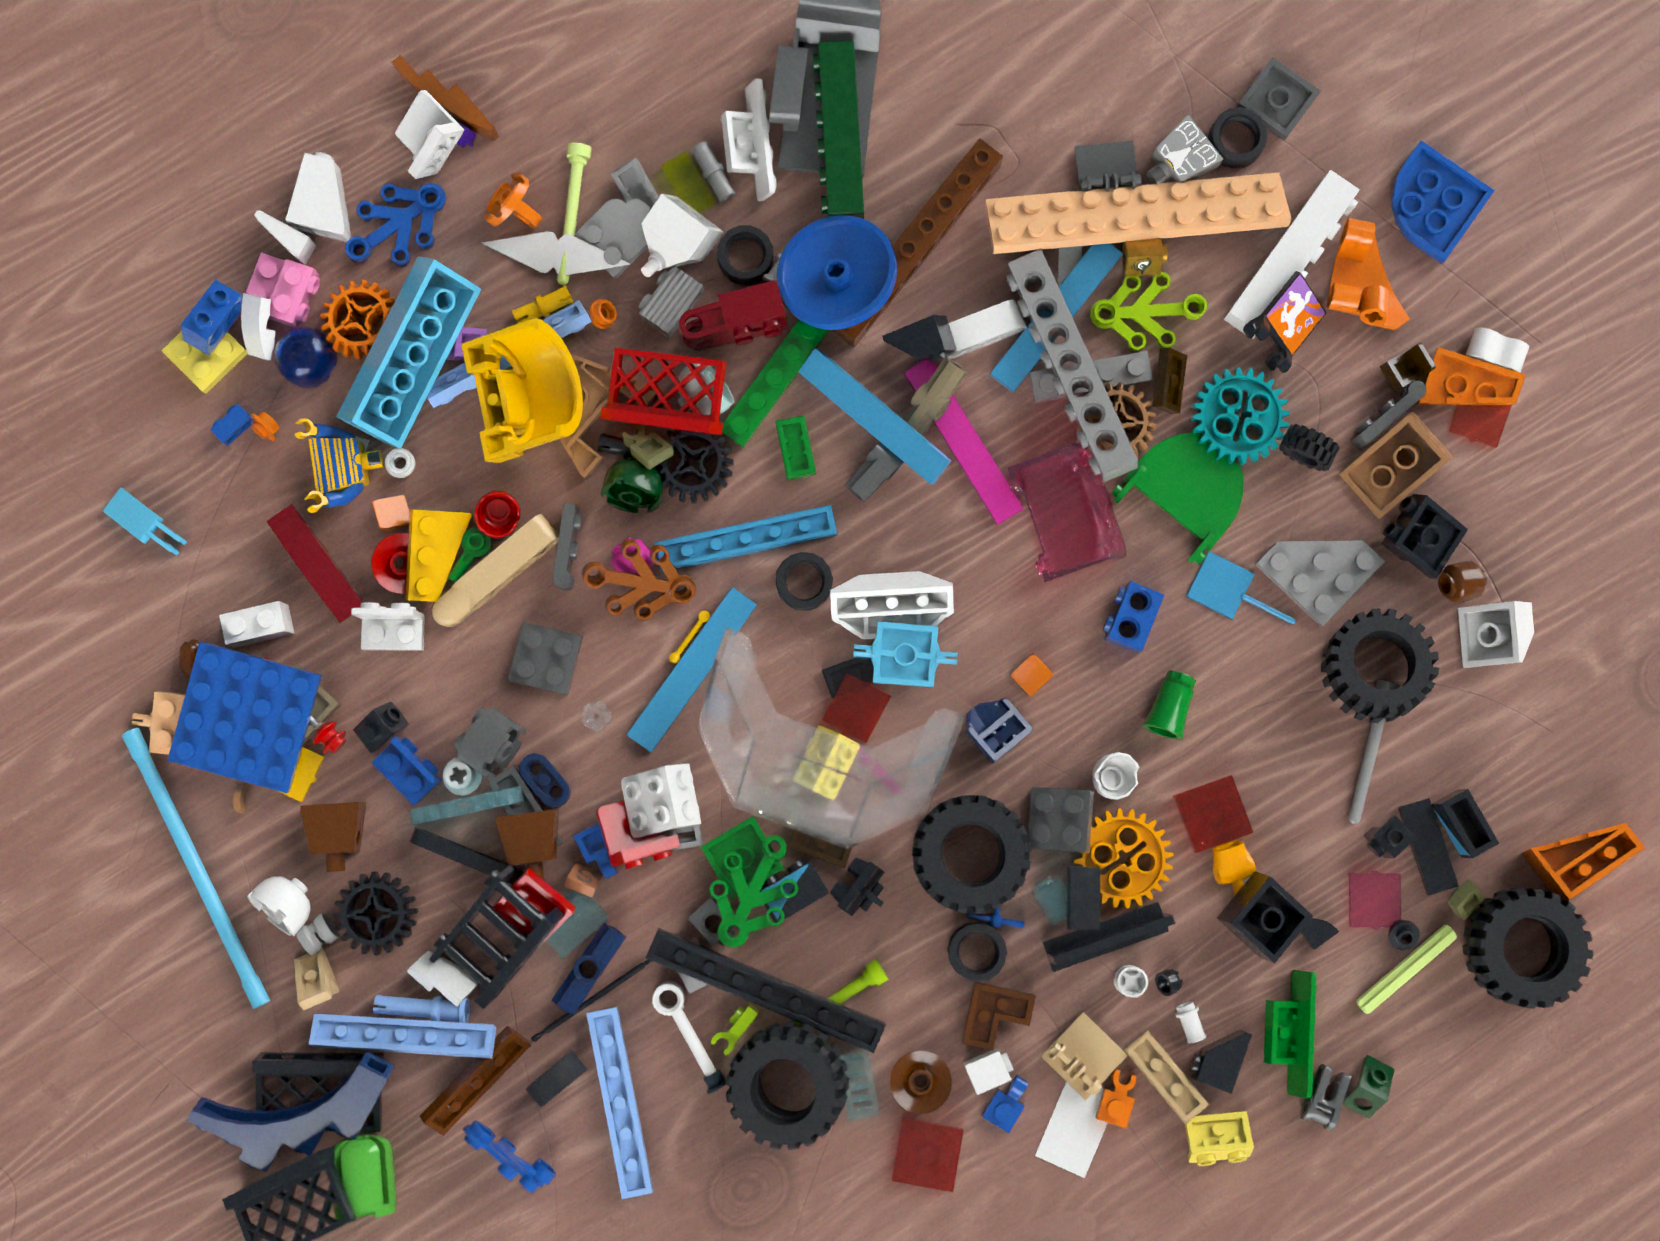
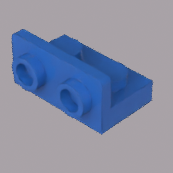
M394 736L390 740L391 744L371 763L413 806H416L442 781L437 775L440 770L429 759L426 758L423 761L415 753L418 748L407 737L401 739Z

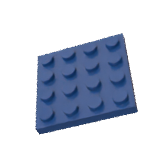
M200 642L167 761L289 793L322 675Z

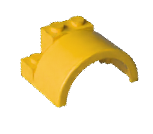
M532 318L461 344L467 373L474 374L485 425V430L480 431L479 434L486 462L501 463L523 456V451L568 437L576 431L583 411L581 382L576 365L567 346L550 325L541 319ZM504 356L513 369H500L501 357Z

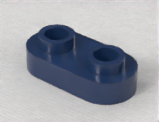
M537 753L529 754L523 758L519 767L520 775L541 801L550 807L565 805L570 799L571 788L553 764L544 755ZM535 763H539L542 768L538 775H534L531 771ZM555 786L561 789V795L558 798H554L551 795V789Z

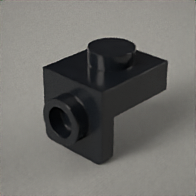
M388 702L373 709L353 731L370 753L378 751L395 733L405 729L409 723L403 717L402 712L392 702Z
M1392 816L1381 827H1372L1364 835L1369 841L1367 844L1368 848L1377 857L1381 858L1383 856L1390 859H1395L1416 838L1397 816Z

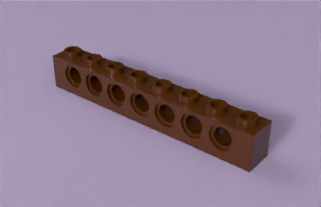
M979 138L892 245L897 260V278L889 299L869 319L852 327L832 330L835 334L853 348L856 347L999 170L1003 155Z

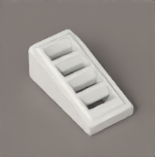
M257 210L254 215L257 220L297 260L305 265L316 248L315 243L305 234L261 210Z

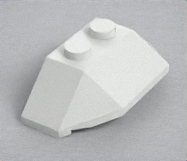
M920 571L858 575L830 590L832 621L841 624L861 639L876 638L877 622L937 626L942 620L954 613L953 583Z

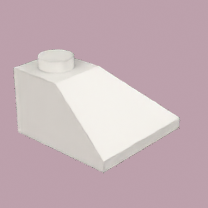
M1511 601L1458 608L1463 668L1523 662L1534 635L1531 602Z

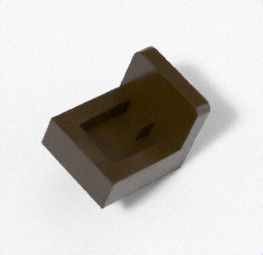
M1419 343L1408 351L1385 362L1380 368L1396 392L1434 370L1436 365L1424 345Z

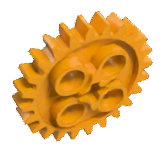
M1121 808L1116 809L1115 817H1112L1109 811H1104V821L1094 816L1093 821L1096 826L1094 828L1091 826L1090 852H1078L1081 853V858L1074 859L1073 863L1081 864L1082 867H1097L1101 870L1119 859V851L1127 853L1142 841L1146 843L1145 847L1127 857V865L1119 863L1106 874L1101 875L1100 873V903L1104 904L1111 898L1112 907L1117 908L1119 901L1122 900L1124 907L1130 908L1131 899L1138 906L1142 905L1141 896L1143 895L1147 899L1153 900L1151 890L1154 889L1162 892L1163 889L1158 882L1159 880L1169 881V878L1163 872L1164 870L1173 869L1172 865L1165 863V859L1174 856V854L1164 850L1165 847L1171 844V841H1161L1160 839L1165 830H1154L1156 820L1145 823L1146 813H1141L1136 819L1134 809H1129L1126 817H1124ZM1124 828H1129L1134 834L1133 842L1127 846L1122 844L1119 839L1120 832ZM1100 845L1105 846L1109 851V857L1103 863L1098 862L1094 857V851ZM1144 853L1148 854L1151 858V866L1146 871L1140 870L1137 865L1138 857ZM1117 871H1122L1126 875V884L1121 888H1116L1112 883V876Z

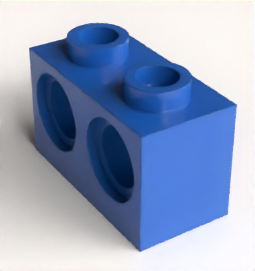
M215 279L181 323L183 341L210 356L241 315L242 294Z
M1132 581L1126 587L1120 586L1114 603L1118 604L1114 615H1108L1103 627V631L1107 632L1104 640L1135 653L1143 651L1165 595ZM1132 595H1139L1143 598L1144 608L1142 610H1136L1131 606L1130 597ZM1126 622L1132 626L1133 635L1131 638L1121 636L1119 633L1120 623Z

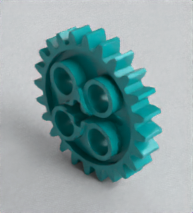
M1237 367L1234 370L1233 376L1228 369H1225L1222 372V379L1217 374H1214L1211 378L1213 385L1208 382L1202 385L1206 393L1198 392L1195 397L1201 403H1194L1191 407L1194 411L1199 412V414H1195L1190 418L1191 421L1199 423L1193 430V433L1203 434L1202 438L1198 441L1199 444L1205 442L1210 444L1206 453H1210L1214 449L1218 451L1216 460L1227 455L1228 464H1231L1236 457H1238L1240 465L1246 463L1247 457L1250 458L1252 463H1256L1258 461V453L1263 458H1266L1270 455L1268 448L1275 451L1279 447L1275 440H1283L1285 434L1280 430L1287 429L1290 424L1282 419L1289 416L1290 411L1282 410L1281 407L1288 400L1278 399L1277 396L1282 392V388L1273 391L1271 387L1275 381L1274 379L1269 380L1267 383L1263 382L1264 372H1261L1255 378L1253 377L1252 368H1249L1246 374L1242 375L1240 367ZM1246 391L1247 398L1242 409V417L1245 419L1239 425L1238 441L1235 442L1233 436L1239 420V416L1235 414L1242 406V392ZM1228 392L1232 394L1235 398V404H1226L1222 399V393ZM1251 400H1261L1264 404V411L1255 410L1252 407ZM1216 422H1225L1229 427V433H1220L1216 428ZM1248 427L1254 428L1258 432V440L1249 439L1246 436L1245 429Z

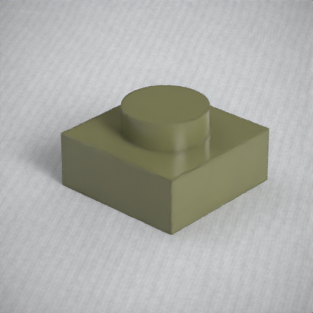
M1468 879L1462 886L1454 889L1447 902L1454 914L1465 921L1485 899L1478 886Z

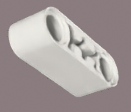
M1015 299L1007 300L949 323L957 350L948 353L947 356L949 359L957 358L1018 334L1026 329Z

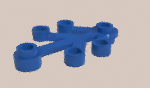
M391 183L385 184L380 191L384 201L389 204H394L398 200L414 202L406 209L373 205L369 201L360 202L356 211L362 220L371 221L374 218L389 219V221L366 238L359 236L350 238L345 245L346 254L350 259L357 263L365 262L371 256V250L398 231L396 247L391 253V258L397 266H407L411 261L408 247L412 222L421 213V229L417 232L415 240L422 249L432 248L435 243V238L432 235L435 212L440 211L446 203V194L437 184L428 183L421 186L419 190L399 188ZM388 190H395L393 197H386ZM430 195H435L436 201L427 203V198ZM365 207H371V212L368 215L362 214V210ZM424 235L430 236V240L426 244L420 243V239ZM363 247L365 249L364 253L360 256L355 255L356 249ZM399 253H406L403 261L396 260Z
M474 1120L471 1125L467 1124L463 1128L466 1133L464 1139L471 1147L476 1150L483 1148L501 1163L497 1169L508 1180L512 1181L519 1173L522 1176L519 1179V1183L527 1191L533 1193L538 1187H542L544 1184L548 1185L557 1175L555 1170L540 1158L532 1165L513 1154L517 1148L507 1138L502 1137L498 1143L493 1142L496 1135L479 1121Z

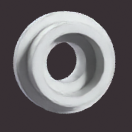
M396 448L386 456L385 468L393 477H408L415 469V458L407 449ZM399 459H405V466L398 469L396 462Z

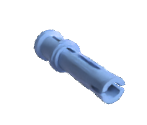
M377 994L373 1004L378 1005L373 1008V1012L376 1015L431 1018V1021L468 1023L470 1015L469 998H465L456 1007L451 1001L444 999V996H437L430 1000L381 996Z

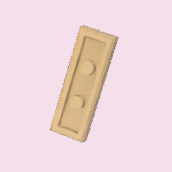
M1146 1031L1124 1050L1185 1125L1209 1105L1149 1031Z

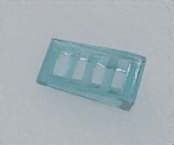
M862 1050L838 1055L840 1061L845 1060L847 1068L865 1065V1067L848 1069L845 1073L846 1077L867 1076V1080L849 1082V1088L846 1092L848 1096L846 1105L849 1121L880 1116L869 1051ZM869 1088L868 1093L851 1095V1091ZM871 1100L872 1105L853 1108V1103Z

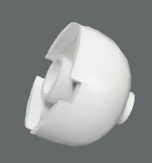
M273 876L257 885L247 896L258 911L263 910L268 916L267 920L289 936H294L303 927L311 911L310 901L305 895L308 889L296 878L289 881L284 877Z

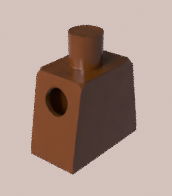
M366 802L300 806L310 854H326V872L345 871V852H359L361 848Z
M558 809L495 817L509 866L524 864V872L529 868L544 880L542 861L556 860Z

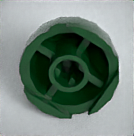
M635 457L622 460L612 465L607 471L601 489V496L603 497L605 494L607 496L606 502L610 506L622 511L638 513V508H648L647 513L653 512L659 508L663 492L661 477L654 467L649 470Z

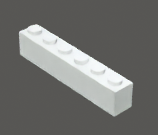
M1330 169L1224 320L1244 333V326L1262 314L1295 271L1300 272L1305 278L1308 272L1304 268L1309 261L1315 264L1325 249L1321 247V244L1326 237L1332 240L1342 226L1337 223L1343 214L1348 217L1355 208L1358 201L1354 198L1360 189Z

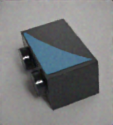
M1469 789L1455 790L1432 803L1435 813L1461 858H1475L1500 844Z
M803 859L787 867L789 874L778 879L775 874L765 880L762 886L763 889L760 892L780 886L781 882L785 879H792L798 885V892L795 897L791 899L781 898L764 904L767 911L772 907H778L784 912L785 920L829 894L811 861L805 864ZM790 883L785 884L782 888L785 894H792L795 890L794 886ZM774 911L770 913L774 923L781 920L779 912Z

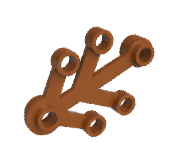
M633 539L625 540L621 544L620 549L623 556L631 561L639 575L605 569L604 565L597 561L587 563L582 569V578L590 588H601L606 582L634 587L621 596L611 595L606 599L605 607L608 613L613 616L622 614L626 607L652 591L663 592L650 602L640 600L634 605V613L637 618L646 621L653 616V613L671 602L677 604L689 602L696 592V585L693 579L688 575L677 573L669 560V552L663 545L653 546L649 555L654 564L661 566L668 580L655 578L640 554L641 549L638 543ZM635 546L634 552L626 553L628 547ZM663 551V557L656 559V553ZM591 570H599L597 575L589 576ZM685 585L683 590L675 591L677 586ZM612 603H620L616 609L610 608ZM642 607H648V611L646 613H639V610Z

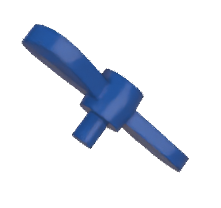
M1001 907L995 909L994 913L990 914V916L967 913L966 917L972 920L989 921V925L1001 927V924L1024 928L1025 924L1024 921L1002 918V915H1000Z

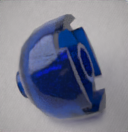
M305 326L292 328L285 332L276 343L274 350L275 365L280 374L290 383L303 388L317 387L329 379L333 367H336L337 355L336 351L332 348L333 344L328 342L325 338L326 335L317 329Z

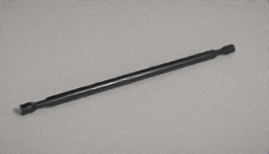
M646 960L644 963H640L585 1000L574 1015L644 969L649 963H653V961ZM566 1013L544 1028L543 1031L532 1036L531 1039L533 1042H536L541 1036L551 1032L574 1015Z

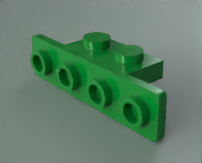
M1292 970L1290 1001L1266 1000L1263 1063L1288 1064L1287 1094L1311 1098L1317 975L1315 972Z

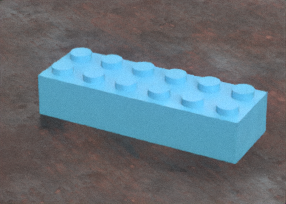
M417 257L336 417L387 445L401 449L481 288L435 259Z

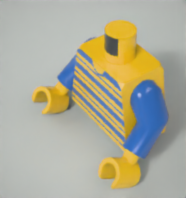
M306 418L295 422V424H302L306 428V433H295L297 438L304 439L309 435L313 437L308 440L316 491L309 492L304 500L313 499L317 505H312L307 509L310 513L317 512L322 506L330 508L348 505L362 493L363 487L370 484L368 470L384 467L381 450L365 452L364 444L359 439H356L353 433L336 426L318 423L313 425L312 421Z

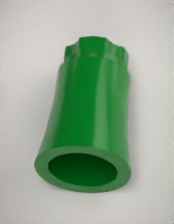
M1167 671L1165 681H1162L1158 695L1142 727L1154 734L1169 739L1183 740L1185 723L1194 694L1193 688L1196 680L1181 672Z

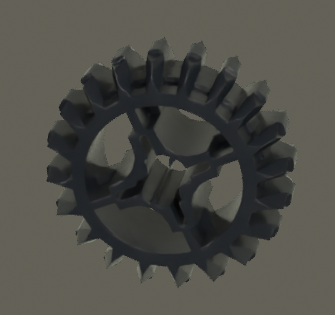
M668 430L667 434L671 439L668 443L672 446L673 452L675 449L679 451L682 460L671 474L669 471L670 457L655 466V468H662L658 470L661 479L665 478L662 481L663 489L672 486L668 495L673 498L679 491V501L683 503L687 498V494L691 495L692 504L697 503V495L700 494L704 502L709 501L706 492L710 490L717 497L719 491L715 486L718 484L726 488L728 484L722 479V476L732 477L733 474L731 470L725 467L734 465V460L724 458L732 453L731 447L721 448L726 444V438L720 437L715 441L717 437L715 434L707 435L706 433L679 430L680 434L675 435L672 430ZM688 441H700L708 444L709 446H707L706 448L703 446L698 450H692L688 448L684 443ZM716 452L718 465L715 473L710 478L705 470V464L711 459L710 456ZM685 453L690 458L692 457L693 460L701 459V461H698L701 473L693 466L685 467L689 465ZM688 476H695L703 484L688 486L679 483L678 480L681 478L685 479Z
M378 871L371 872L370 880L366 874H360V884L355 880H350L348 884L352 892L347 889H341L340 894L346 900L335 901V905L341 907L342 912L334 913L333 917L336 919L342 918L343 923L336 925V930L346 929L347 932L343 934L341 939L347 941L353 938L350 945L351 949H357L362 943V954H368L372 946L373 954L380 955L382 946L386 953L393 951L392 942L396 946L401 947L404 942L400 935L407 938L411 937L412 933L406 926L417 925L416 920L409 919L410 914L418 913V908H409V903L415 902L416 897H405V894L411 888L409 885H406L399 889L398 887L402 881L400 877H396L390 883V873L385 872L380 880ZM380 888L386 890L394 897L398 907H390L384 902L383 894H380ZM370 889V895L367 896L365 907L354 910L359 896ZM375 907L376 910H381V912H389V914H383L381 917H377V919L375 916L363 915V913L370 912ZM398 917V922L393 931L382 938V931L385 930L384 926L387 919ZM354 919L366 922L368 931L372 933V938L359 930Z

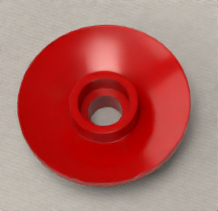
M396 533L385 537L375 547L371 557V569L376 581L384 589L398 594L406 593L409 534ZM398 557H401L404 561L400 569H397L394 565V561Z

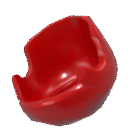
M498 490L484 494L477 502L474 511V518L478 529L488 537L502 538L513 533L521 516V509L517 500L509 493Z

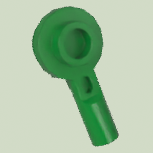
M478 527L467 530L462 537L464 552L448 578L457 582L464 575L474 558L486 555L492 546L491 537L481 532Z

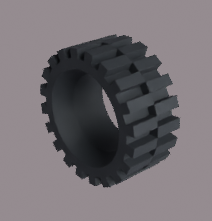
M1380 608L1371 609L1367 615H1365L1364 611L1360 612L1352 620H1347L1330 639L1322 655L1326 659L1321 663V672H1327V676L1322 682L1324 688L1332 687L1333 691L1329 697L1333 702L1339 698L1344 703L1339 708L1344 713L1353 709L1356 711L1355 719L1362 721L1366 716H1369L1370 723H1379L1384 718H1386V722L1397 719L1400 715L1403 717L1432 691L1435 685L1432 680L1439 673V667H1433V664L1439 660L1438 651L1430 652L1429 648L1435 644L1433 638L1429 636L1424 639L1421 633L1426 628L1421 623L1414 628L1409 624L1413 617L1406 613L1398 619L1395 618L1397 610L1388 609L1383 615H1381ZM1380 638L1395 644L1403 652L1408 664V675L1404 685L1395 690H1379L1365 683L1358 675L1354 664V653L1358 643L1367 639Z

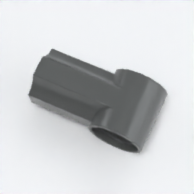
M881 442L874 447L866 457V462L845 484L850 492L863 502L870 498L885 479L889 480L904 463Z

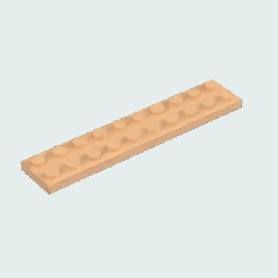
M1279 172L1190 180L1183 183L1146 184L1136 186L1135 189H1132V186L1118 187L1115 190L1114 188H1109L1107 192L1103 188L1092 189L1091 191L1081 190L985 200L993 254L1289 227L1291 223V215Z

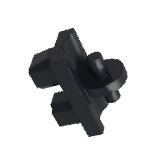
M856 857L847 870L857 878L851 888L839 881L830 891V894L839 903L837 906L849 915L853 916L859 907L867 912L873 902L879 907L884 904L878 898V895L884 889L878 881L885 872L871 861L867 863Z

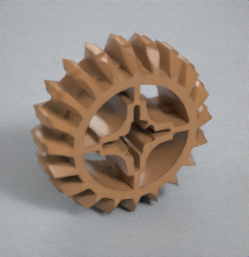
M1118 382L1115 390H1113L1111 383H1106L1105 390L1110 401H1113V407L1122 422L1121 425L1124 431L1139 430L1137 437L1130 442L1136 457H1138L1137 449L1144 452L1148 448L1145 441L1152 442L1154 439L1153 434L1148 431H1153L1157 428V424L1148 421L1156 417V412L1146 411L1151 407L1152 402L1150 400L1144 403L1140 401L1145 395L1142 391L1137 396L1133 395L1132 393L1135 388L1133 385H1130L1127 391H1123L1122 382ZM1124 403L1134 410L1138 420H1136V417L1126 414ZM1090 414L1085 420L1088 423L1095 424L1101 420V417ZM1103 440L1098 443L1097 447L1100 450L1106 451L1111 449L1114 444L1111 441L1107 443Z

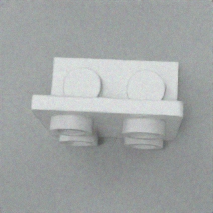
M426 90L419 91L395 132V135L414 154V161L408 172L415 179L438 174L464 132V129Z
M361 603L360 608H351V614L362 619L361 650L424 651L425 615L416 611V607H411L408 603H391V608L379 606L378 603Z

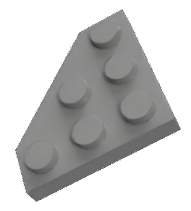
M1363 540L1278 541L1255 565L1322 627L1385 561Z

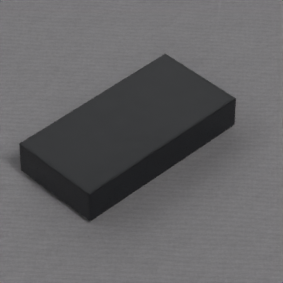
M1067 867V930H1100V868Z

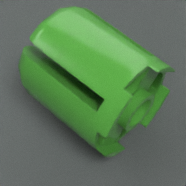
M379 1135L357 1136L355 1140L349 1138L334 1145L336 1146L334 1150V1163L355 1217L375 1215V1218L396 1212L397 1195L393 1146L389 1140ZM332 1202L335 1219H343L339 1205Z

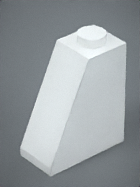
M316 152L315 155L304 153L285 221L295 230L347 242L351 238L341 170L333 160V157L321 152Z

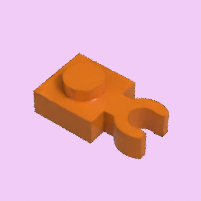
M1115 1069L1111 1075V1081L1114 1085L1113 1090L1103 1089L1095 1118L1127 1129L1135 1098L1128 1096L1127 1093L1135 1086L1136 1075L1130 1074L1128 1082L1121 1084L1119 1082L1120 1070Z

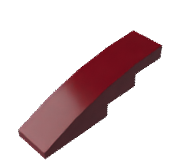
M292 503L266 521L339 623L352 615L351 608H360V604L364 603L347 581V577L328 554L329 551Z

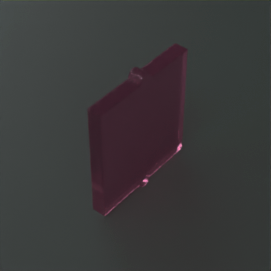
M1372 870L1371 873H1349V927H1372L1373 930H1378L1379 927H1390L1395 921L1401 920V874L1378 873L1376 870Z

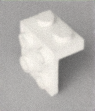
M689 763L663 766L622 779L621 786L630 831L634 838L701 824L699 806Z

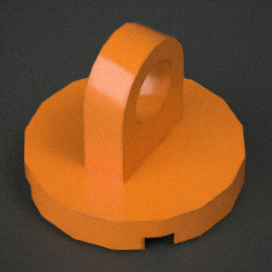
M520 172L510 175L513 181L510 184L506 181L504 184L502 183L486 206V211L489 214L485 213L484 219L495 227L505 221L510 214H513L529 227L536 229L543 218L522 201L529 186V179Z

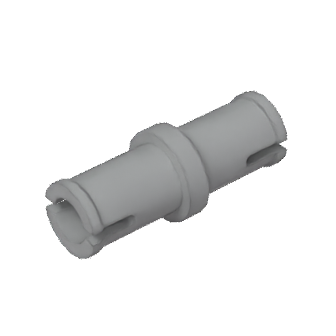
M704 141L694 146L690 152L703 171L702 177L704 181L710 183L719 202H725L732 198L736 191L732 188L723 172L725 170L723 164L717 162L708 143Z

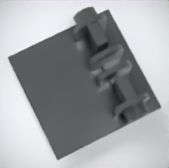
M1134 141L1075 146L1079 191L1105 188L1107 192L1109 188H1114L1115 190L1118 187L1132 186V189H1135L1136 186H1141V175L1137 174Z

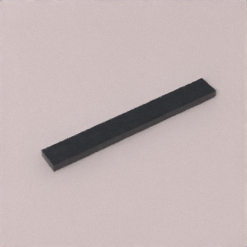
M660 928L657 929L646 955L648 960L792 1020L812 1026L816 1030L872 1053L875 1052L886 1027V1023Z

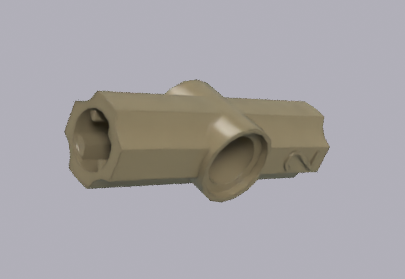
M945 357L928 383H924L917 390L911 400L912 406L903 417V420L924 436L933 422L938 421L946 412L951 403L950 397L968 372L957 362Z

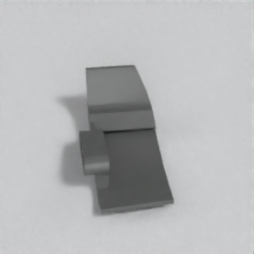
M799 0L793 46L778 45L769 122L783 124L778 170L820 174L819 167H825L824 157H819L818 139L823 138V128L817 129L816 110H822L821 100H815L814 82H820V72H814L813 54H819V42L854 41L862 178L864 177L881 34L880 0Z

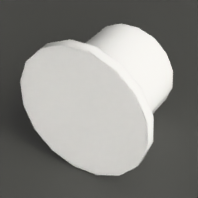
M457 757L448 762L444 768L443 781L450 792L455 795L465 796L478 789L482 781V774Z

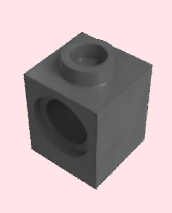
M710 897L688 920L712 946L717 941L723 945L718 937V932H712L706 926V920L710 915H718L722 919L716 900ZM734 926L729 927L727 930V934L730 937L735 934L732 930Z

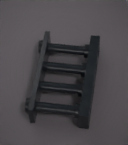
M511 865L501 873L495 870L484 882L487 886L485 891L449 935L444 933L435 942L433 947L436 951L429 958L432 963H435L444 954H447L480 985L479 989L482 992L475 1002L482 1009L486 1008L497 998L565 916L557 907L548 914L540 913L506 882V879L515 870ZM497 891L532 922L530 926L534 930L530 935L526 932L522 934L488 903ZM479 913L485 916L514 943L513 947L516 949V952L512 956L509 953L505 955L471 924ZM462 933L497 964L496 968L499 972L495 977L492 974L488 976L454 945Z

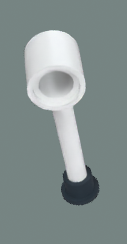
M665 981L657 987L653 994V1006L660 1014L672 1015L705 1075L703 1079L709 1088L707 1093L711 1094L725 1086L726 1079H724L719 1069H715L683 1011V1003L685 1001L683 987L675 981ZM665 990L675 992L677 1003L672 1006L665 1005L661 1000V993Z

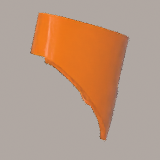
M1348 217L1343 227L1328 292L1327 309L1358 315L1361 321L1368 325L1397 330L1407 323L1410 318L1397 299L1384 270L1375 236L1376 224Z

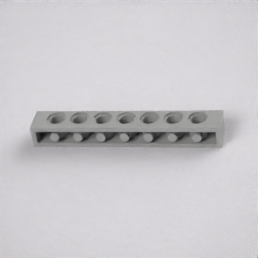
M1039 249L1009 262V274L1005 275L1011 291L1017 290L1021 300L1017 301L1023 318L1027 316L1030 318L1032 326H1029L1030 334L1035 344L1040 342L1044 349L1040 355L1046 369L1052 368L1056 376V378L1052 379L1058 395L1064 394L1068 404L1064 405L1066 414L1070 422L1075 420L1080 430L1076 432L1081 447L1083 449L1088 447L1092 457L1088 461L1094 475L1100 474L1103 482H1106L1137 469V457L1042 250ZM1033 284L1041 286V289L1037 292L1026 290ZM1043 310L1053 312L1052 316L1048 318H1041L1038 314ZM1057 335L1065 338L1061 344L1050 342V339ZM1068 361L1077 364L1076 368L1070 371L1064 370L1062 365ZM1080 387L1089 390V393L1084 397H1077L1073 394ZM1090 414H1098L1101 420L1091 424L1085 418ZM1103 440L1111 441L1114 444L1111 449L1106 451L1100 450L1097 445Z

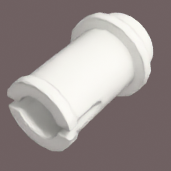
M1193 1001L1176 1006L1177 1013H1175V1016L1180 1018L1187 1042L1195 1043L1205 1039L1207 1036L1204 1033L1197 1013L1199 1007L1195 1006Z

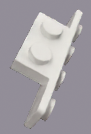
M756 78L745 88L747 112L725 111L721 115L727 172L754 173L757 200L765 201L775 193L777 182L772 169L773 149L770 146L768 134L770 122L766 117L765 104L767 95L763 89L762 79Z

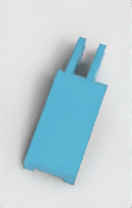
M120 487L103 509L105 514L144 544L152 538L176 556L178 555L179 551L154 534L158 527L183 545L187 543L184 538L162 523L164 521L163 518L122 487Z

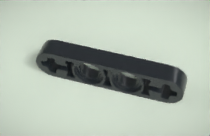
M415 827L409 841L412 844L488 875H491L495 870L501 873L509 866L508 863L418 827ZM512 866L515 870L506 879V882L513 884L524 873V870Z

